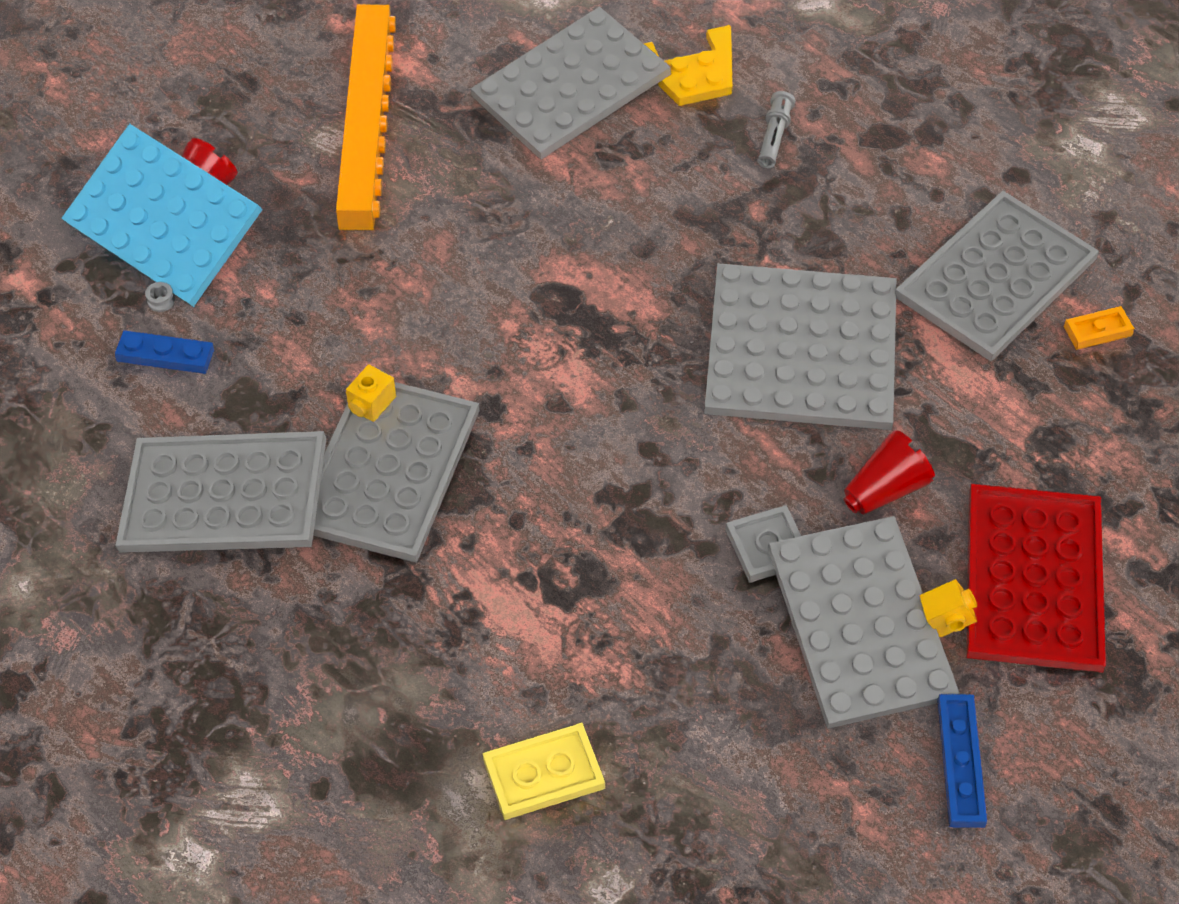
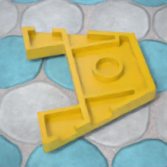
M730 25L707 30L706 39L712 49L711 51H702L697 54L664 60L671 67V75L660 81L658 86L679 106L732 95V41ZM653 42L643 43L659 56Z

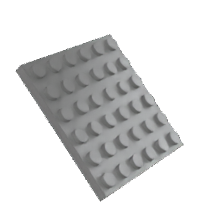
M717 263L704 414L892 430L896 327L895 289L897 278Z

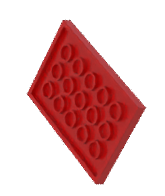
M980 484L970 485L967 589L971 590L977 603V607L973 608L977 622L967 626L966 658L1104 672L1106 667L1101 496Z

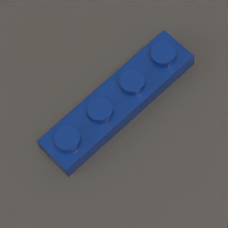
M939 694L937 703L949 827L985 828L987 814L974 695Z

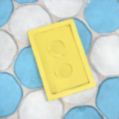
M583 723L482 753L483 761L504 820L605 789V780Z

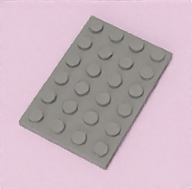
M599 6L470 89L471 96L542 160L671 75V67Z
M1002 191L895 289L896 299L992 362L1097 259L1099 250L1005 191Z
M395 382L396 398L374 422L365 417L356 416L348 408L347 403L324 453L313 536L417 563L476 421L480 407L477 402Z
M324 431L137 438L115 545L119 553L312 547L326 446Z
M895 516L769 543L768 552L775 568L774 570L827 729L937 704L939 694H960L937 630L933 629L926 620L919 596L923 592Z

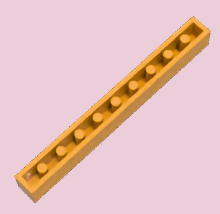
M357 4L336 204L339 230H374L375 218H380V201H376L377 196H382V179H378V176L384 174V158L380 157V154H385L386 139L385 136H382V133H387L388 128L387 115H384V112H389V95H386V92L391 91V76L387 75V72H392L393 58L392 55H389V52H394V35H391V33H396V17L391 16L390 5Z

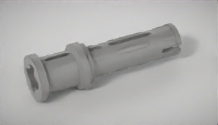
M777 91L772 94L770 99L771 110L766 113L765 118L768 126L760 156L757 160L758 164L763 168L769 169L775 166L784 129L791 122L790 111L795 107L796 100L792 94L786 91Z

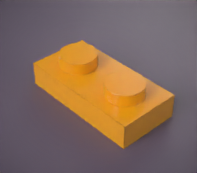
M1122 306L1066 319L1064 329L1076 350L1131 337L1135 329Z

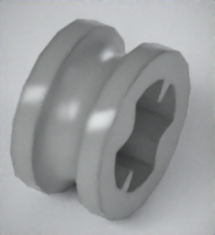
M155 282L148 286L145 291L147 304L155 312L167 311L174 305L175 299L172 288L165 282Z

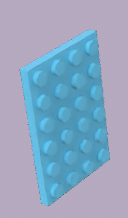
M129 123L61 219L153 281L169 284L174 295L194 307L263 209L258 204Z

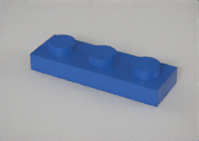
M123 330L115 351V358L117 362L206 374L214 347L212 342Z

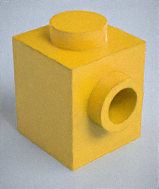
M368 364L346 388L348 408L356 416L365 417L374 422L396 398L394 377Z
M956 579L919 595L926 620L933 629L937 630L940 638L950 633L961 631L966 626L977 622L973 608L977 607L974 595L969 588L964 590Z

